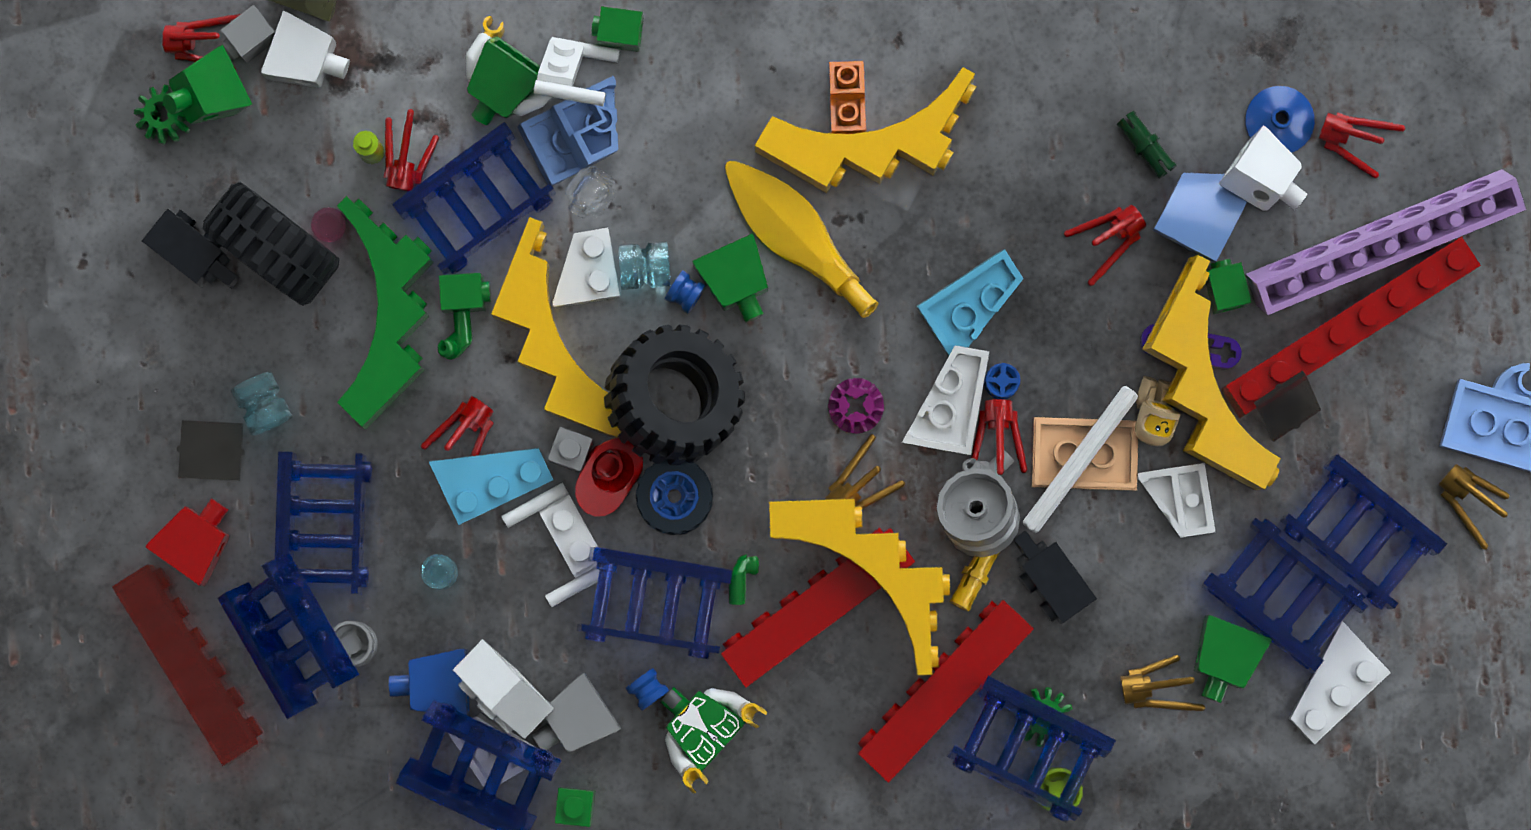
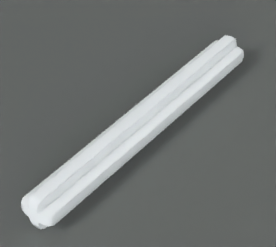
M1124 386L1120 389L1025 517L1023 525L1034 533L1040 531L1135 403L1138 395L1131 388Z

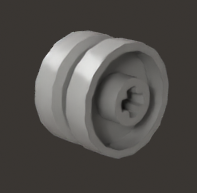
M978 468L961 471L950 478L939 493L936 508L940 523L948 539L961 552L976 557L998 554L1008 547L1017 535L1021 519L1018 506L1011 488L998 474L987 469Z

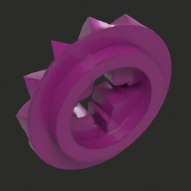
M863 378L846 379L838 384L830 395L828 402L830 417L835 425L845 432L853 434L867 432L878 424L883 415V396L875 384ZM866 394L867 397L864 399L865 401L862 406L868 416L866 417L863 413L860 414L856 411L846 417L845 415L848 413L850 404L847 402L848 399L845 395L856 400Z

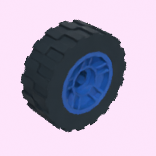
M665 459L661 464L655 463L648 467L642 477H640L636 489V504L645 522L656 531L668 535H683L695 530L706 520L713 504V490L708 476L696 463H688L685 460L681 465L670 466L668 459ZM672 489L681 493V499L677 503H672L668 500V495Z

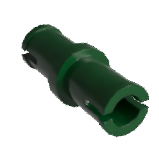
M1132 111L1126 116L1134 125V128L1132 129L1124 118L1117 123V126L1121 128L1136 147L1134 152L1137 156L1142 155L1160 179L1167 175V172L1160 165V161L1164 163L1170 172L1177 164L1173 162L1158 143L1160 138L1157 134H1151L1136 115L1137 113Z

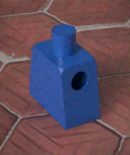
M458 649L409 660V675L389 676L390 697L410 696V709L414 711L470 716L469 696L458 686L462 679L453 671L468 655V650Z

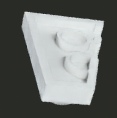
M954 346L902 443L967 455L972 454L990 351Z
M1340 621L1331 642L1321 656L1310 681H1308L1289 717V720L1313 745L1391 673L1343 621Z

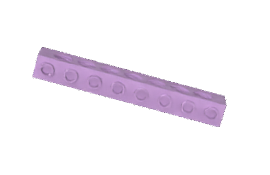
M1501 169L1246 273V277L1256 305L1267 315H1270L1522 212L1526 208L1517 179Z

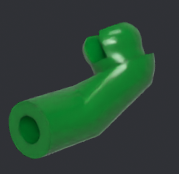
M470 311L453 313L454 332L445 341L441 340L438 343L437 350L440 356L449 360L458 358L471 345Z
M747 554L738 557L729 575V604L743 605L746 603L747 574L756 575L759 573V558L757 556L748 557Z

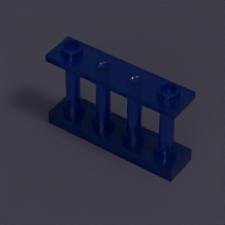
M505 122L392 204L403 220L409 216L411 219L416 218L444 256L445 260L437 265L444 275L448 272L456 274L469 264L467 258L533 210L539 213L553 202L551 197L556 194L553 186L549 183L540 189L511 150L513 146L511 141L515 137ZM492 155L502 159L530 197L515 209L510 207L483 170V162ZM465 175L467 178L472 177L501 217L500 220L486 230L483 229L455 191L457 187L455 182ZM436 196L440 199H445L474 238L457 251L427 211L428 205L426 203Z
M278 451L273 592L292 593L293 586H298V583L351 584V594L362 595V587H368L369 568L363 566L365 490L366 483H371L372 462H366L367 456L363 453H355V465L302 464V460H297L296 453ZM302 478L355 479L354 500L301 499V495H296V481H301ZM301 513L353 514V535L300 534L299 530H295V516H300ZM299 548L352 549V570L299 569L298 565H293L294 551H299Z
M1336 454L1324 466L1330 472L1327 475L1328 481L1297 519L1289 513L1280 519L1286 525L1283 531L1298 543L1303 539L1367 592L1365 598L1380 610L1384 607L1388 610L1395 609L1399 603L1389 596L1421 555L1426 556L1428 553L1432 556L1438 555L1447 543L1339 454ZM1347 486L1357 494L1354 498L1356 502L1327 538L1322 541L1307 527L1339 488L1344 489ZM1374 508L1384 516L1382 519L1384 524L1350 564L1334 550L1367 510L1372 511ZM1402 531L1412 539L1409 542L1411 546L1379 586H1377L1362 572L1394 533L1398 534Z
M1255 518L1250 528L1257 533L1225 574L1221 573L1217 577L1214 573H1211L1204 581L1202 587L1262 635L1271 638V642L1314 674L1324 662L1319 657L1321 654L1320 648L1352 608L1360 614L1363 613L1368 606L1363 602L1365 596L1350 584L1345 588L1279 536L1281 530L1271 521L1265 518L1261 522ZM1269 542L1285 554V556L1254 595H1248L1245 599L1235 591L1238 586L1236 582ZM1297 564L1313 576V578L1282 617H1276L1273 621L1263 613L1265 609L1264 604ZM1325 586L1341 598V600L1310 639H1304L1301 643L1291 635L1293 631L1292 626Z
M590 547L588 561L597 563L596 569L599 570L591 623L590 625H577V631L585 632L584 639L605 642L606 636L685 648L689 649L688 656L709 659L710 653L719 654V646L707 645L716 589L720 590L721 584H731L733 570ZM618 566L631 568L630 575L634 576L625 631L604 628L613 572L617 573ZM652 572L666 574L665 581H668L659 637L639 633L647 579L651 578ZM686 578L700 580L699 587H702L694 642L673 639L682 584H686Z
M290 553L263 564L262 568L268 578L256 587L252 588L250 583L247 582L225 592L217 598L287 720L316 705L318 701L313 691L325 683L329 682L332 689L360 675ZM275 590L285 609L270 619L260 600ZM293 620L303 639L287 649L277 631ZM311 651L321 669L305 680L295 661Z
M987 676L978 691V695L984 697L983 702L985 706L964 749L954 745L947 757L954 760L953 766L970 774L974 770L1049 808L1048 813L1051 816L1064 822H1068L1069 819L1075 821L1081 816L1083 810L1072 804L1093 759H1098L1099 756L1105 758L1111 752L1116 740ZM1004 707L1016 713L1015 718L1017 722L996 765H993L976 755L998 710L1002 711ZM1036 723L1048 730L1047 735L1049 737L1028 781H1025L1008 771L1029 727H1034ZM1069 740L1080 746L1079 751L1081 753L1059 798L1040 787L1061 743H1066Z
M434 700L422 721L433 727L419 760L412 757L409 758L401 770L396 784L493 830H531L537 816L529 813L527 810L540 780L543 777L551 781L562 760L554 757L546 749L535 748L458 712L450 704L439 703ZM446 732L465 741L451 775L441 772L432 766ZM478 747L497 756L483 790L475 788L464 781ZM510 762L529 771L515 805L496 797Z

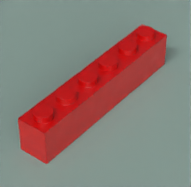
M879 527L878 529H876V530H875L874 532H872L871 534L894 533V532H893V530H892L891 528H889L887 531L883 532V530ZM907 549L906 562H899L900 569L908 568L916 562ZM841 555L835 560L839 566L829 574L824 569L807 581L811 587L799 595L794 590L779 602L783 608L771 616L766 611L752 621L751 624L754 629L744 637L738 632L725 641L723 646L726 650L721 655L745 688H747L879 590L881 586L870 574L850 559Z
M1001 600L998 604L991 601L978 615L982 619L974 630L967 626L954 640L958 647L949 656L943 652L938 657L939 666L932 667L934 670L932 675L926 681L919 677L906 691L910 696L909 699L901 707L895 703L881 717L886 723L877 732L871 728L857 743L861 747L857 754L888 783L1034 630L1004 600Z

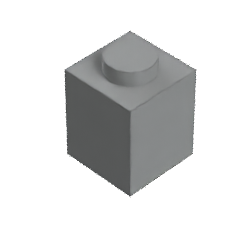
M254 5L221 29L227 38L222 44L234 59L241 56L246 63L269 47L275 31Z
M559 427L548 461L580 473L585 466L587 456L592 450L595 441L593 438Z

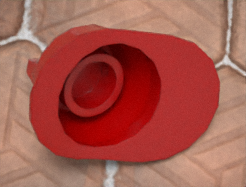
M613 438L595 446L589 452L585 466L575 484L577 503L585 513L598 517L614 512L622 504L630 489L639 478L643 469V457L632 452L635 446L629 441L623 444L619 438Z

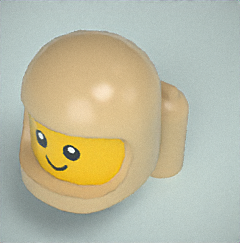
M1143 376L1136 400L1137 408L1140 410L1135 424V433L1139 440L1147 445L1164 446L1172 439L1181 414L1163 401L1171 383L1161 379L1157 382L1154 378Z

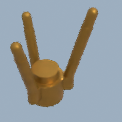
M874 434L867 438L839 478L828 487L831 493L825 497L826 500L854 499L855 507L862 506V509L905 486V482L901 480L857 503L862 498L858 491L881 471L880 466H875L853 486L849 482L843 486L875 441L876 436Z
M1455 464L1438 484L1444 489L1440 496L1450 503L1482 549L1486 550L1488 549V544L1455 497L1458 496L1463 500L1468 493H1471L1491 510L1506 518L1508 513L1474 486L1477 484L1503 499H1509L1510 495L1475 475L1466 466L1462 468Z
M1179 655L1165 658L1139 669L1128 670V676H1121L1125 704L1133 703L1134 709L1152 707L1187 711L1205 710L1203 704L1146 699L1152 697V690L1194 683L1195 679L1193 677L1150 682L1149 676L1142 677L1180 661Z

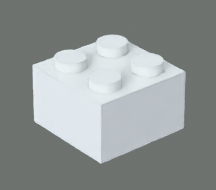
M483 639L453 669L462 679L458 686L470 698L474 699L478 696L475 699L478 702L477 706L491 720L494 719L508 734L514 730L525 739L554 709L512 664Z

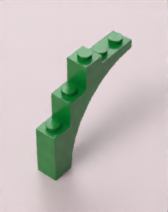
M346 196L337 207L355 227L367 249L375 274L378 307L375 333L368 356L355 381L337 403L364 429H367L425 371L418 364L423 358L410 345H407L404 349L401 345L429 317L423 310L427 303L413 290L409 295L405 292L434 262L428 256L432 250L418 236L412 241L405 235L395 244L393 241L398 236L384 222L378 227L369 218L373 212L359 198L353 203Z

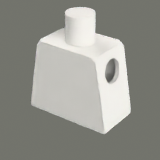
M283 11L261 73L266 79L271 81L320 88L326 74L344 79L350 60L333 54L336 41L332 36Z
M1264 125L1247 141L1219 182L1222 187L1262 211H1268L1279 199L1295 210L1307 196L1305 191L1292 182L1302 168L1301 162Z

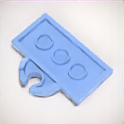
M1522 363L1506 369L1496 378L1492 388L1458 379L1439 447L1531 473V391L1526 390L1522 385V377L1529 371L1530 363Z

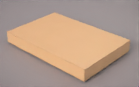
M1033 418L1032 488H1048L1098 419ZM1120 421L1071 489L1137 491L1138 437L1135 433L1136 421Z

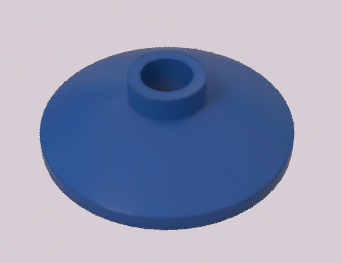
M1286 86L1269 87L1259 92L1250 102L1245 115V126L1251 138L1264 125L1293 153L1303 147L1311 137L1315 125L1314 111L1308 99L1299 91ZM1282 112L1287 115L1288 121L1286 124H1280L1276 121L1277 113Z

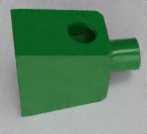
M223 45L218 46L169 79V85L173 92L163 97L165 109L170 114L182 111L187 122L190 124L231 117L252 105Z
M753 233L692 261L696 272L724 311L738 306L745 323L764 315L757 296L766 293L768 285Z
M1205 615L1194 666L1195 672L1208 676L1201 696L1222 703L1228 684L1244 689L1272 639L1217 617Z

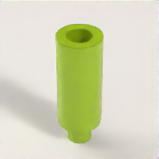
M361 131L354 137L353 147L365 163L377 164L383 159L385 154L384 147L373 132Z

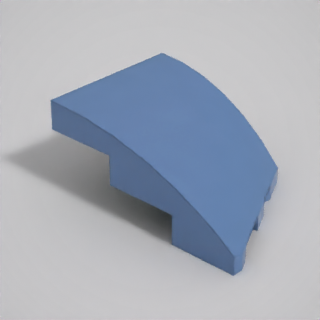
M614 76L586 88L605 92L604 106L565 100L517 126L549 188L618 151V134L616 132L617 109H615L614 93L616 79Z
M1182 173L1153 231L1215 263L1247 201L1219 184L1224 174Z

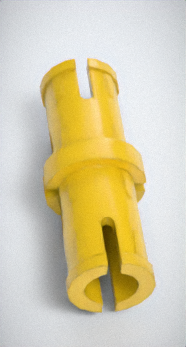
M998 554L987 557L974 556L970 564L964 566L961 572L963 574L961 582L949 601L951 604L964 611H970L982 585L986 586L989 580L987 576Z

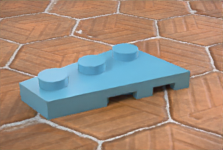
M1003 249L916 307L949 357L955 345L969 347L976 340L985 325L998 312L1024 278L1006 250Z
M539 448L429 461L458 525L554 480Z

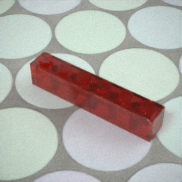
M147 564L113 585L112 588L222 766L229 765L263 744L264 742L260 735L264 731L253 715L249 718L242 708L245 700L235 686L231 688L228 686L223 677L227 672L217 656L211 658L204 646L208 644V641L198 626L192 628L186 616L190 612L179 596L174 599L169 591L168 586L172 585L165 571L161 567L156 569L154 565Z

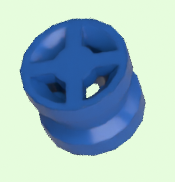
M683 270L673 282L665 296V300L670 303H678L681 305L682 311L689 314L702 296L707 285L702 282H694L690 279V275Z
M999 363L992 366L985 376V390L994 399L1010 398L1015 394L1020 385V375L1017 369L1007 363Z
M654 668L625 688L629 694L635 695L638 699V707L641 711L670 691L666 685L660 684L657 680V672Z

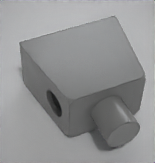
M583 673L550 702L554 709L545 717L549 724L532 734L543 752L561 742L566 751L570 753L621 730V727L586 673Z

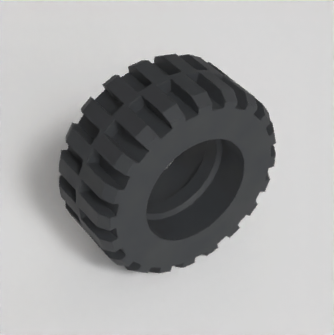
M242 182L232 184L203 221V230L263 279L302 306L312 302L339 267L340 259L333 252Z
M679 324L674 330L671 325L659 326L655 331L648 330L641 334L615 360L610 368L612 373L606 378L604 388L610 392L604 397V404L606 409L612 410V414L608 417L611 427L618 426L621 431L617 437L623 444L629 441L635 446L632 452L640 457L644 453L649 454L650 462L661 464L665 459H668L670 466L681 465L685 460L688 463H692L704 455H708L734 431V425L740 421L743 413L739 407L745 403V391L739 390V386L744 383L742 373L740 371L735 372L733 366L737 363L732 354L727 356L722 351L725 345L718 339L714 342L707 339L709 334L701 329L692 333L690 332L691 327ZM659 368L672 369L680 372L693 383L701 402L700 416L696 421L679 422L668 418L657 409L648 391V376L652 370Z

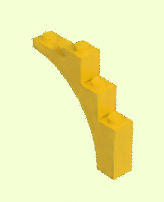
M963 67L949 87L926 108L902 122L880 130L856 134L821 133L796 127L772 116L755 144V152L825 193L828 192L831 185L837 188L847 171L843 168L844 164L878 184H881L884 177L891 179L900 164V161L896 159L897 155L934 176L938 168L944 171L954 152L949 150L952 139L943 135V132L950 134L959 118L955 112L960 103L963 102L967 105L977 88V86L972 84L975 73Z
M854 499L769 502L770 538L800 540L828 548L850 559L876 580L890 596L905 622L914 650L917 675H932V667H938L939 661L938 646H931V632H937V611L930 610V604L944 603V596H950L949 574H943L942 567L900 569L899 562H906V541H899L898 533L856 534V528H862V506L855 507Z

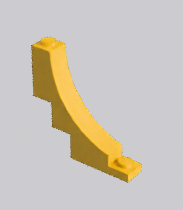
M529 217L491 315L495 319L529 331L517 362L521 366L555 378L544 408L547 413L609 437L618 438L617 436L621 431L618 426L611 427L608 417L612 414V410L606 409L604 404V397L608 392L603 390L583 372L573 360L560 338L550 304L549 264L546 260L533 256L535 251H542L548 233L543 232L545 227L543 222Z
M1199 255L1189 257L1142 350L1178 369L1163 401L1198 419L1183 451L1254 490H1265L1267 486L1270 487L1279 474L1277 465L1281 458L1265 449L1247 433L1229 410L1220 393L1213 374L1208 346V317L1211 301L1195 293L1196 290L1200 291L1209 277V272L1206 269L1210 261Z

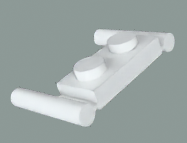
M552 37L538 72L534 94L604 106L605 92L573 87L583 57L618 63L620 49Z
M563 482L501 516L509 528L539 511L575 577L574 580L545 595L551 607L613 574Z

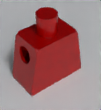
M213 498L210 499L200 514L185 506L145 547L193 582L205 587L230 537L217 527L228 512V509Z

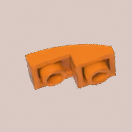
M864 61L829 62L831 134L866 132Z

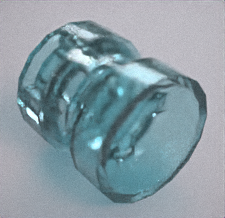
M433 554L427 557L420 569L424 583L437 590H446L452 587L459 575L455 561L442 554Z

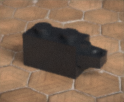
M167 208L143 238L142 242L201 288L207 281L212 284L218 278L232 289L240 278L226 267L230 259L220 249L221 245L207 233L201 235L196 231L193 226L197 222L181 209L177 214H174Z
M1023 531L1014 538L1013 541L1023 553V555L1017 558L1021 565L1019 568L1023 572L1019 578L1031 594L1037 591L1044 601L1039 606L1051 622L1057 619L1060 624H1063L1097 599L1057 542L1047 547L1042 540L1036 545L1026 531Z

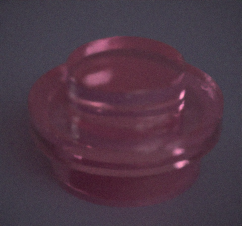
M330 207L316 212L311 222L314 235L319 240L328 243L339 240L344 235L347 226L344 215L339 210Z

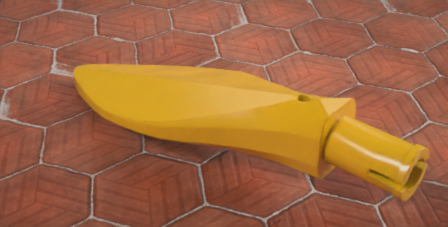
M726 162V175L740 211L760 241L773 253L809 271L822 280L837 295L843 296L862 318L871 315L877 309L879 303L860 285L859 277L849 268L837 251L822 219L810 202L791 186L765 172L739 162Z

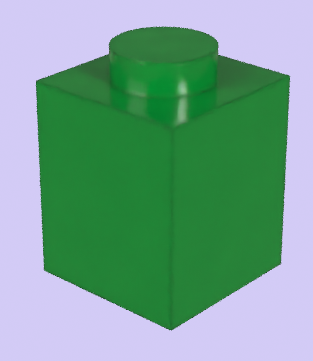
M601 6L600 16L594 15L591 36L597 37V44L599 46L639 52L644 22L643 12Z
M1225 259L1210 264L1211 269L1207 270L1209 277L1206 281V287L1213 315L1247 307L1252 303L1242 262L1232 264L1231 259Z
M481 273L439 275L441 311L444 314H452L458 311H486L485 302H491L490 281H484Z
M559 787L555 824L591 827L596 790Z

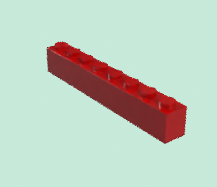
M1461 236L1227 384L1221 390L1238 417L1241 418L1481 265Z

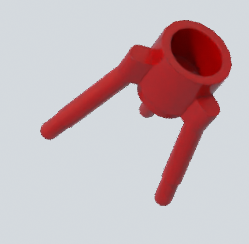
M241 14L193 22H177L176 25H165L162 37L163 50L165 53H174L175 60L196 62L202 56L188 53V50H194L196 40L219 39L220 34L217 32H195L194 29L228 24Z
M412 109L407 111L399 160H394V165L392 119L390 117L385 119V171L383 178L387 179L386 187L413 192L414 184L421 185L423 173L439 140L438 135L432 137L416 171L414 170V163L406 162L413 125L414 111Z
M1338 112L1336 115L1328 113L1318 139L1326 141L1324 148L1336 152L1373 178H1378L1379 173L1338 144L1346 145L1349 135L1378 144L1384 143V138L1352 128L1353 125L1401 132L1405 131L1406 127L1401 124L1351 117Z
M1129 205L1123 210L1118 207L1106 215L1064 232L1065 237H1070L1112 221L1110 222L1111 228L1092 240V245L1097 246L1114 235L1120 240L1126 237V240L1088 281L1089 286H1093L1133 243L1141 239L1139 232L1147 226L1143 216L1135 206Z
M471 396L467 403L462 402L458 409L421 444V449H427L458 420L461 424L444 446L445 451L451 450L467 428L474 433L480 428L470 455L478 456L486 435L494 424L490 420L494 411L482 401Z
M1005 399L986 400L985 410L979 411V424L971 458L978 460L986 424H988L989 430H996L997 474L1002 475L1004 473V430H1009L1010 424L1020 470L1022 473H1026L1027 465L1018 427V411H1013V401Z

